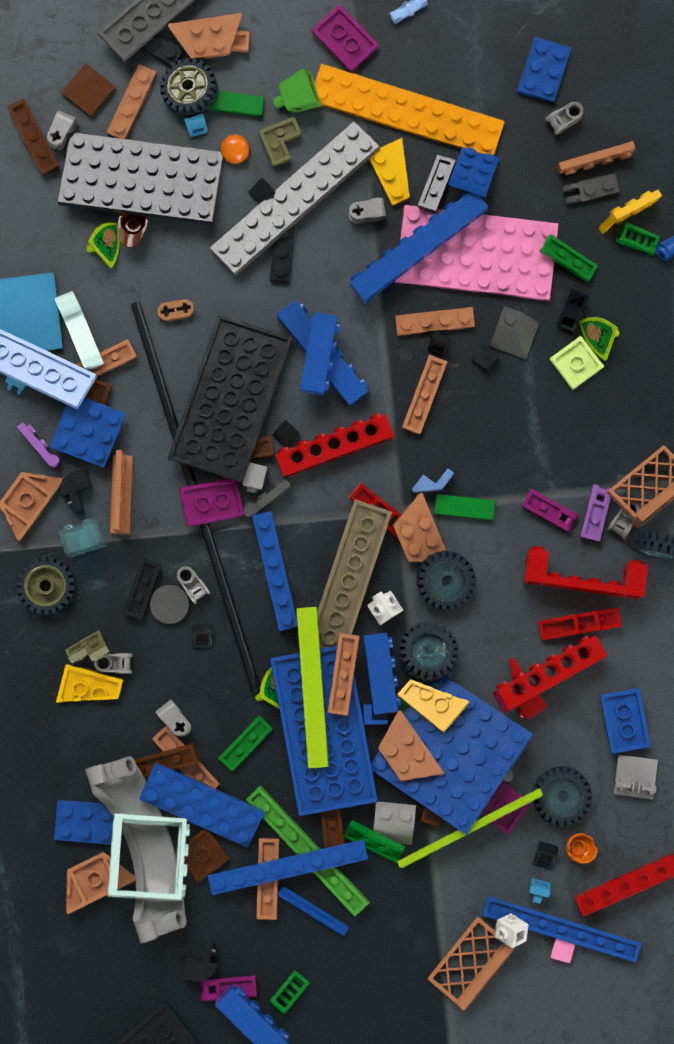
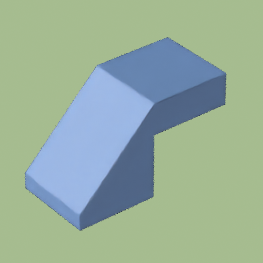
M447 469L437 483H434L423 474L411 490V493L419 494L442 491L454 475V472Z

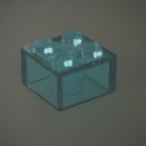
M90 518L81 521L82 525L74 526V524L62 527L63 530L59 531V536L65 555L71 558L107 547L101 524L97 520Z

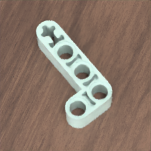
M70 291L56 297V304L64 318L84 369L91 370L104 364L74 292Z

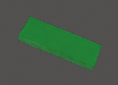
M217 91L218 97L215 98L214 105H210V111L262 117L264 96Z
M552 234L548 235L539 252L586 283L590 281L598 267L597 264Z
M436 494L434 514L493 520L495 500Z
M259 715L218 759L233 772L273 728Z
M351 820L344 834L345 838L353 842L364 839L367 849L395 863L400 859L405 849V846Z

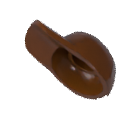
M121 213L118 220V239L124 247L132 248L139 244L146 231L148 217Z

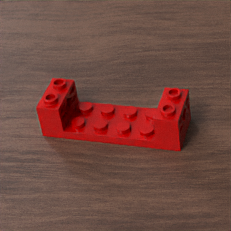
M533 546L532 549L526 552L522 582L524 584L632 599H641L645 595L648 565H643L644 561L632 560L624 565L622 583L618 581L601 583V579L589 578L585 581L581 580V576L569 575L568 578L561 577L562 574L553 572L546 575L549 551H545L544 547Z

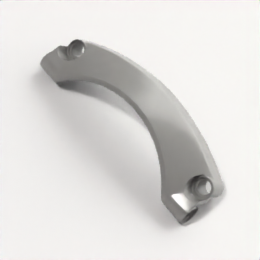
M131 756L85 769L92 793L106 806L113 816L114 814L163 817L160 808L139 799L146 780ZM122 823V833L126 839L133 861L136 891L174 894L177 858L167 826ZM183 897L180 901L136 899L133 921L140 943L158 938L157 936L185 927L186 917Z

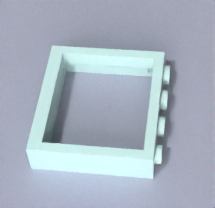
M114 814L107 897L180 901L182 897H185L186 885L182 883L183 876L187 875V864H184V856H188L189 845L185 844L186 836H189L190 824H187V819ZM122 823L179 827L174 894L117 890Z

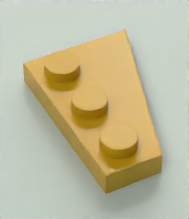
M402 138L381 147L369 159L392 207L410 199Z
M659 190L652 193L647 191L640 196L639 200L636 201L634 198L628 201L625 207L621 208L618 206L610 211L611 215L598 227L601 233L607 232L615 222L617 225L624 222V220L631 216L630 213L636 215L653 205L662 197Z
M66 664L56 702L119 699L124 679Z
M411 679L398 693L401 699L443 733L469 704V701L438 691Z

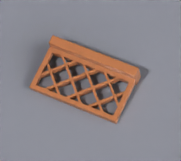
M665 445L607 492L634 520L633 524L638 529L674 500V482L672 483L674 481V476H672L674 455ZM662 452L668 457V463L658 462V456ZM655 466V475L644 474V467ZM658 467H667L668 476L658 475ZM632 477L641 478V486L630 485V479ZM644 478L655 479L654 487L644 486ZM658 479L668 480V487L658 488ZM618 488L627 489V497H619L615 491ZM630 489L641 490L640 499L630 498ZM644 491H653L654 499H644ZM630 502L640 503V510L637 513L630 508Z
M116 450V455H113L111 534H130L133 456L125 455L122 450Z
M479 917L474 920L427 978L462 1010L468 1008L515 950V947L511 948L504 943L498 950H490L488 938H496V931ZM478 923L485 927L486 936L474 937L473 929ZM488 931L491 932L493 936H488ZM486 939L487 951L476 952L474 940ZM472 940L473 952L461 953L462 942ZM495 952L494 955L490 958V953ZM487 953L488 962L486 965L477 966L476 954ZM473 954L474 966L463 967L462 955ZM451 956H459L460 968H449L448 960ZM477 968H482L479 973L477 972ZM464 969H475L473 981L464 982ZM461 970L462 982L450 983L449 971ZM446 971L448 983L439 984L433 978L438 972ZM462 984L463 993L457 999L451 994L450 985Z

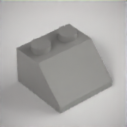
M376 802L373 831L399 844L412 845L416 805Z

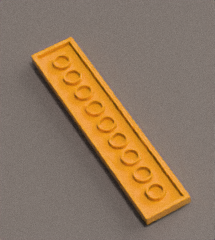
M321 64L315 81L323 106L462 149V147L473 148L476 152L494 156L505 122Z

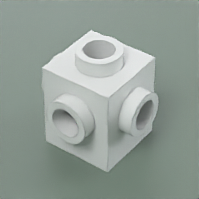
M381 591L373 596L372 599L374 601L367 605L379 625L403 611L391 591L385 594Z
M510 913L497 920L495 937L504 944L514 948L526 942L528 924Z

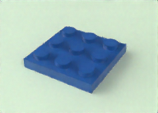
M84 398L78 410L66 404L50 448L106 468L126 413Z

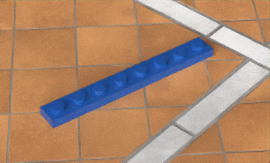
M363 839L208 875L211 893L215 895L367 860L368 855Z
M487 896L482 916L498 920L511 913L527 923L528 930L637 962L641 942Z

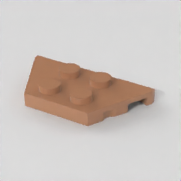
M237 13L168 24V27L191 60L193 58L200 60L226 56L231 53L233 42L242 20V14Z
M21 472L0 501V508L17 540L21 542L60 488L62 478Z
M419 493L414 501L403 511V514L392 524L408 562H422L430 554L446 551L423 493ZM442 561L439 563H451V561Z
M401 710L398 711L378 749L400 781L443 775L444 771Z
M102 852L67 870V914L108 895L110 856ZM120 864L117 890L136 881L135 876Z

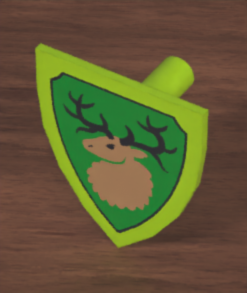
M108 222L97 227L88 240L90 245L86 247L88 253L97 252L110 268L116 262L120 247L118 223Z
M588 317L580 320L581 331L586 342L599 357L606 361L614 338L619 336L618 327L599 317Z
M271 667L262 679L260 693H257L255 698L257 701L265 700L280 709Z

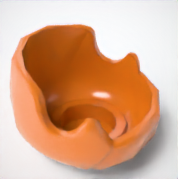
M229 135L221 144V154L226 162L239 164L247 159L250 145L241 135Z
M578 833L568 839L566 852L572 861L583 864L590 863L596 858L598 848L595 846L592 837L584 833Z

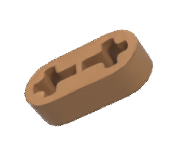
M187 299L165 302L158 307L157 313L162 321L168 322L185 319L193 315L194 306ZM183 304L191 307V309H188V313H184L183 310L177 311V309L183 308ZM165 307L168 310H175V312H170L168 317L161 314Z

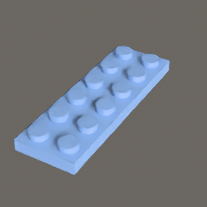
M0 329V373L78 410L97 378L96 374Z

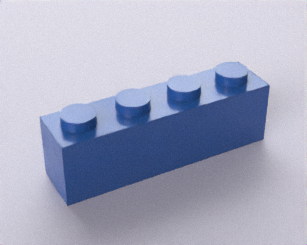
M314 312L300 392L324 396V391L329 389L330 380L327 379V374L332 372L334 361L330 360L331 352L335 353L337 341H334L335 333L339 334L340 322H337V316Z
M387 633L365 635L363 640L373 714L380 715L398 712L401 702L400 697L396 696L395 688H398L397 676H393L392 668H396L394 656L390 657V649L393 648L392 637H388Z
M233 983L216 999L215 1006L252 1043L289 1044V1034L283 1028L279 1029L274 1024L275 1020L269 1014L265 1015L260 1010V1005L255 1000L251 1001L241 986L237 987Z

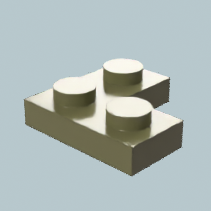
M295 117L259 130L260 137L273 167L291 161L285 142L302 136Z
M100 630L65 649L71 663L83 660L86 655L93 662L96 659L103 658L106 653L110 652Z

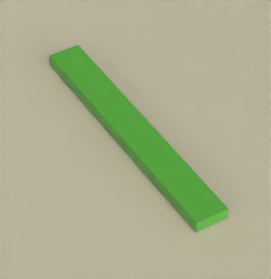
M259 786L246 799L249 804L265 811L262 818L297 855L320 849L262 786ZM338 867L313 872L354 917L370 903Z

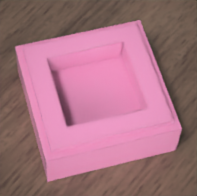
M555 938L550 958L570 963L575 944Z

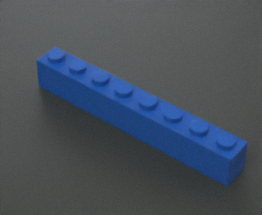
M468 191L463 192L457 202H450L443 208L445 211L430 217L428 224L424 227L422 225L418 226L413 231L414 234L412 236L402 238L397 243L398 246L393 250L391 248L386 250L382 254L383 258L379 261L373 260L366 266L367 270L363 273L359 271L353 275L350 287L364 304L486 213L488 205L480 195Z

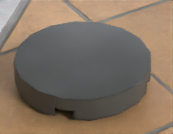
M174 585L161 586L155 590L150 600L151 613L157 620L165 624L178 623L184 619L190 605L186 593Z

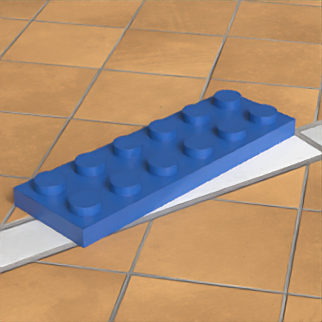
M155 762L139 796V799L180 818L187 819L191 823L247 848L265 812L258 807Z

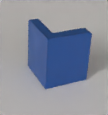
M371 704L363 705L364 725L388 724L387 714L374 715Z

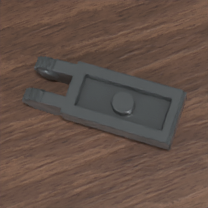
M615 174L580 181L577 184L574 183L563 187L564 192L574 190L579 192V195L566 198L567 204L579 201L586 202L619 194Z
M279 480L272 486L273 490L268 494L264 492L257 498V503H249L243 510L246 517L250 519L252 515L259 514L291 489V484L288 480Z

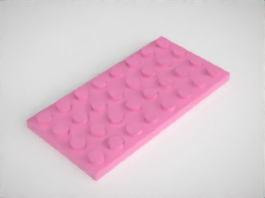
M405 205L401 239L412 236L414 234L413 231L418 226L422 225L424 227L428 224V219L435 213L419 209L417 206ZM438 209V211H437L438 215L441 214V213H442L443 211H445V210ZM482 215L395 282L549 301L554 261L539 252L549 234L557 238L559 224Z

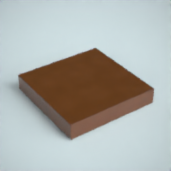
M85 63L61 93L92 118L116 87Z
M205 828L185 843L189 845L188 856H184V864H187V869L197 883L230 859L212 833Z

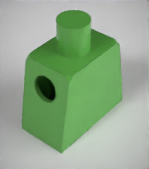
M305 68L300 69L279 84L281 95L273 98L277 109L285 106L292 113L322 106L312 73Z

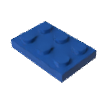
M534 37L517 92L554 104L571 48Z
M462 147L448 185L486 197L499 158L491 154L476 152L473 148Z
M636 688L600 695L611 754L651 747L640 689Z
M57 801L54 840L111 845L113 815L103 803Z

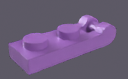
M22 422L17 426L52 468L55 469L61 465L60 459L47 451L50 447L43 439L39 441L36 438L35 434L37 432L30 424L26 426Z
M593 484L580 535L581 538L600 542L611 496L607 493L610 488L603 489L599 488V485ZM597 495L604 497L603 502L596 500Z

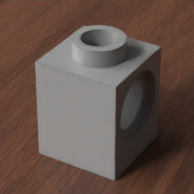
M254 463L249 464L243 481V487L246 488L247 492L257 494L258 491H263L268 471L266 466Z

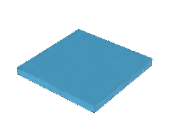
M54 272L0 279V329L46 351L64 349L59 308L55 301L57 289Z

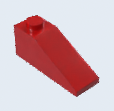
M511 658L509 660L511 680L514 681L512 677L523 670L516 660ZM513 686L514 694L519 695V689ZM537 695L517 706L515 711L521 719L525 717L526 720H529L546 708L547 705L541 696Z

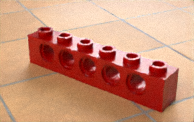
M377 413L370 416L368 421L358 420L346 429L342 426L334 429L332 434L326 435V433L315 436L313 441H300L296 443L297 446L290 449L287 446L279 449V453L275 455L283 477H290L394 439L387 415ZM372 426L377 432L375 435L369 436L365 432L366 428ZM350 433H355L358 436V440L356 442H349L347 436ZM331 440H337L340 446L337 449H331L328 444ZM312 447H319L321 449L320 455L313 456L310 453ZM295 453H300L303 459L301 462L296 463L292 460V456Z
M587 635L578 640L579 645L573 647L571 644L562 649L563 653L557 656L554 653L545 659L547 662L543 665H540L538 662L529 667L530 672L524 674L522 671L512 677L514 681L510 683L504 681L496 686L497 690L492 694L503 714L607 657L608 655L597 636L589 638ZM579 650L585 654L584 659L579 656ZM562 659L568 662V668L563 666ZM546 668L552 671V677L546 674ZM530 677L535 679L536 686L530 684ZM513 686L519 689V695L514 694Z
M674 852L573 896L580 914L584 917L674 877Z

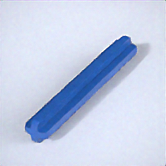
M284 886L280 888L278 892L279 897L343 936L348 931L349 927L288 888Z

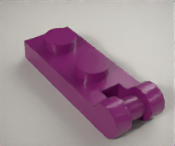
M530 489L521 506L568 533L572 529L573 521H576L579 516L533 489ZM562 514L567 516L564 522L559 520Z
M256 976L200 981L203 993L201 994V1001L216 1000L233 983L237 987L241 986L246 991L247 997L257 996ZM216 985V993H210V986Z

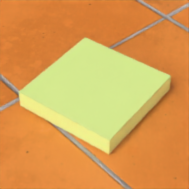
M582 336L549 359L572 390L604 368V365Z

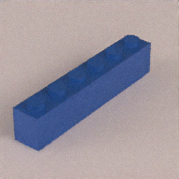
M294 300L277 313V318L303 351L307 353L313 318L310 319L306 314L308 310L301 302L298 304ZM336 348L335 353L331 352L330 360H334L332 372H328L327 379L330 380L331 386L350 408L368 394L366 389L368 385L363 378H357L354 374L356 372L355 368L351 363H345L342 359L344 357L343 353Z
M272 512L252 515L279 632L298 628Z

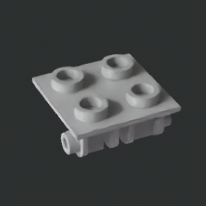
M618 755L614 794L653 799L656 792L655 780L658 760Z

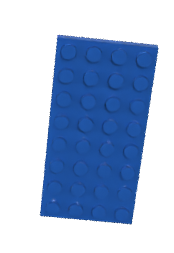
M337 646L320 649L329 767L308 768L300 653L270 658L299 816L378 802L355 674L348 716L328 713Z

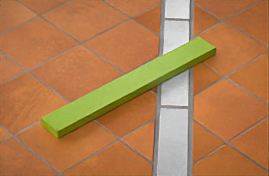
M317 607L297 608L308 768L329 767Z
M541 788L476 820L468 834L543 796ZM458 829L397 862L400 868H403L466 836V834Z

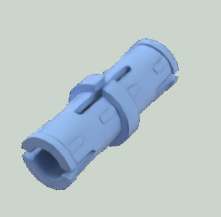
M427 0L404 2L401 7L389 13L391 20L396 24L405 17L414 15V12L428 5Z

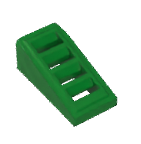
M625 222L621 224L615 242L654 255L660 236ZM634 233H636L635 240L633 241V235ZM641 236H644L642 244H640ZM648 239H652L650 246L646 247Z
M294 970L268 1003L284 1016L310 982ZM294 978L302 985V987L299 988L291 980ZM287 985L297 991L296 995L287 988ZM282 991L292 998L291 1001L281 994ZM277 997L287 1005L285 1008L276 1001Z

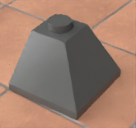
M504 306L489 347L526 360L539 323L522 312Z

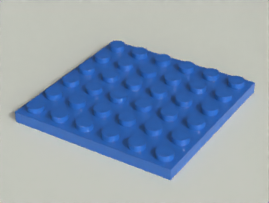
M444 676L442 680L438 681L436 679L435 682L427 680L424 685L469 701L466 708L444 733L411 706L404 713V716L444 771V774L400 781L380 750L372 760L371 766L373 772L467 835L533 734Z

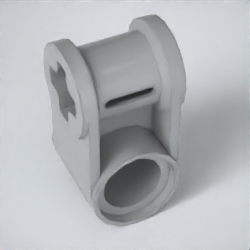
M571 102L545 118L546 122H549L553 127L555 136L563 133L581 120L583 107L578 102ZM576 109L579 115L571 116L569 111Z
M57 111L47 134V139L52 149L59 151L65 148L71 132L76 127V117L62 111Z
M373 198L353 203L349 208V220L354 224L386 219L383 198ZM355 210H358L360 216H357V214L354 213Z
M630 502V506L634 507L635 513L640 510L638 504ZM620 508L607 530L615 532L624 540L630 532L634 520Z
M183 566L178 570L177 578L194 604L205 594H210L203 581L198 578L190 567ZM184 570H189L192 574L191 579L188 581L181 579V573Z
M106 654L103 658L109 660L107 668L101 669L98 666L100 659H96L94 665L97 670L104 673L132 674L130 659L133 657V654Z
M172 699L156 711L159 718L175 735L183 737L190 733L191 724ZM178 723H185V726L183 727L185 730L184 732L177 731V729L179 728Z

